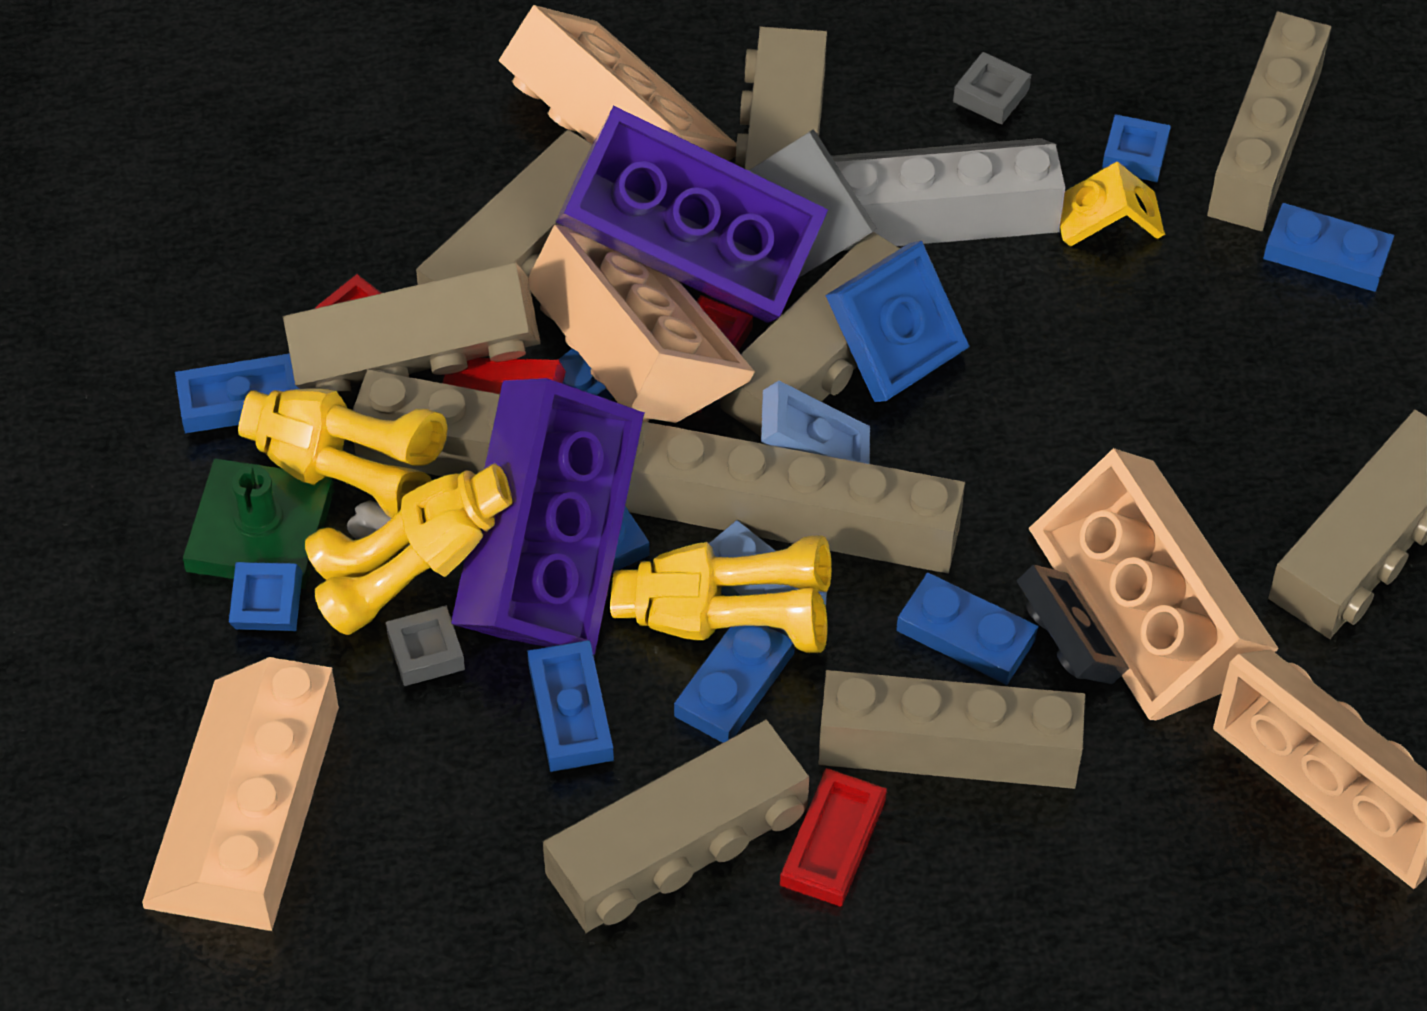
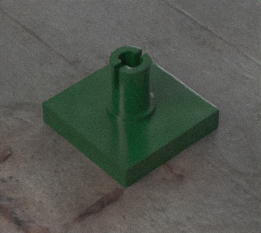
M214 459L183 556L186 572L234 579L236 562L297 564L303 571L301 589H306L313 565L305 550V540L308 536L319 529H323L335 491L333 478L326 476L315 485L296 479L282 468Z

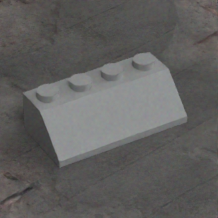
M1041 138L831 156L877 229L873 232L895 246H904L917 241L928 244L1057 233L1060 229L1065 194L1064 179L1056 144ZM861 240L857 241L856 243L844 249L843 251L851 250Z

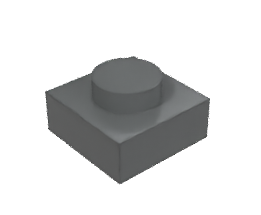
M982 52L955 86L953 102L1002 125L1029 91L1031 74Z
M447 606L386 622L388 639L404 686L465 670L464 656L454 626L451 624L452 620Z

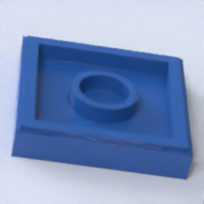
M922 241L905 245L825 295L874 402L889 400L970 347Z

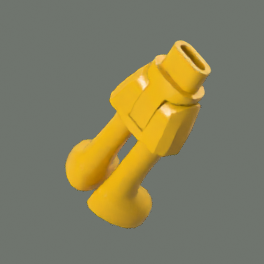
M328 389L273 390L269 395L252 390L245 398L238 427L240 436L256 441L259 451L267 453L268 457L275 464L296 479L315 485L327 476L351 484L372 495L390 518L394 517L401 510L403 496L431 482V477L419 470L381 464L342 451L345 439L382 452L395 460L413 466H423L435 461L442 452L448 430L446 419L441 413L429 409H415L395 421L382 420L348 409L337 391Z
M494 463L477 474L465 470L460 474L455 473L443 476L414 489L403 496L401 510L378 530L361 539L352 540L333 528L319 529L308 536L305 540V550L316 571L326 580L315 588V599L320 611L331 626L340 633L350 635L372 622L379 610L418 574L432 568L433 571L445 577L458 566L482 539L481 529L485 532L495 525L494 515L513 503L508 480L501 467Z
M807 536L784 550L741 557H715L712 546L708 542L681 547L654 558L653 564L650 561H642L639 564L638 570H615L612 578L610 600L611 615L613 618H636L640 626H649L651 629L692 640L708 639L718 628L736 626L781 628L786 631L798 650L806 653H821L824 651L827 641V613L823 598L819 592H827L830 586L831 554L829 544L824 536ZM778 584L797 588V590L780 593L721 596L722 587Z

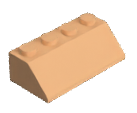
M533 5L499 59V62L515 75L512 82L518 89L533 98L542 99L551 107L548 115L556 123L568 130L577 131L591 144L594 143L614 105L727 161L736 156L737 143L597 21Z
M554 224L528 277L530 291L540 302L541 311L554 320L565 334L566 343L579 352L590 366L591 375L597 381L604 384L617 403L645 412L644 422L655 419L677 423L750 382L755 371L679 281L567 227Z
M1113 448L1029 527V530L1054 570L1069 574L1128 665L1129 669L1122 677L1149 720L1157 721L1222 694L1229 663L1236 655L1263 650L1276 652L1279 649L1153 460Z
M1272 650L1236 655L1229 663L1213 729L1396 876L1415 889L1427 877V771L1414 761L1411 754L1402 745L1386 740L1363 722L1359 713L1352 706L1336 701L1313 683L1309 674L1297 664L1286 662Z
M268 657L214 681L142 901L145 909L272 931L339 709L331 667Z

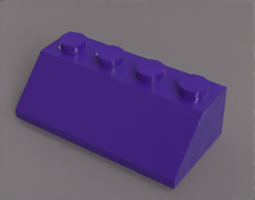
M613 105L574 180L555 222L737 310L750 314L764 323H769L780 317L828 209Z
M548 378L503 380L484 469L494 463L501 467L507 477L513 503L494 515L495 525L487 532L481 529L482 539L465 558L451 624L503 639L545 647L590 640L592 652L595 655L645 412Z

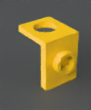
M1117 161L1065 191L1060 222L1062 239L1069 246H1073L1126 215L1158 239L1164 236L1165 233L1156 194ZM1135 193L1139 196V198H1140L1141 201L1143 202L1147 214H1146L1145 211L1141 208V206H1140V204H1139V202H1138V200H1137V198H1136Z

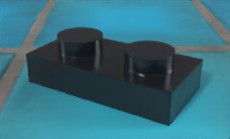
M1032 565L1016 580L1029 600L1026 604L1029 614L1037 624L1048 630L1059 647L1057 657L1060 663L1071 675L1078 679L1113 684L1129 669L1068 573Z

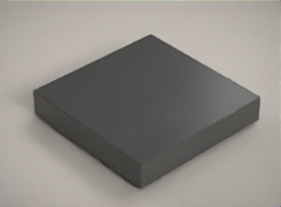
M814 129L748 170L828 209L798 278L877 229Z

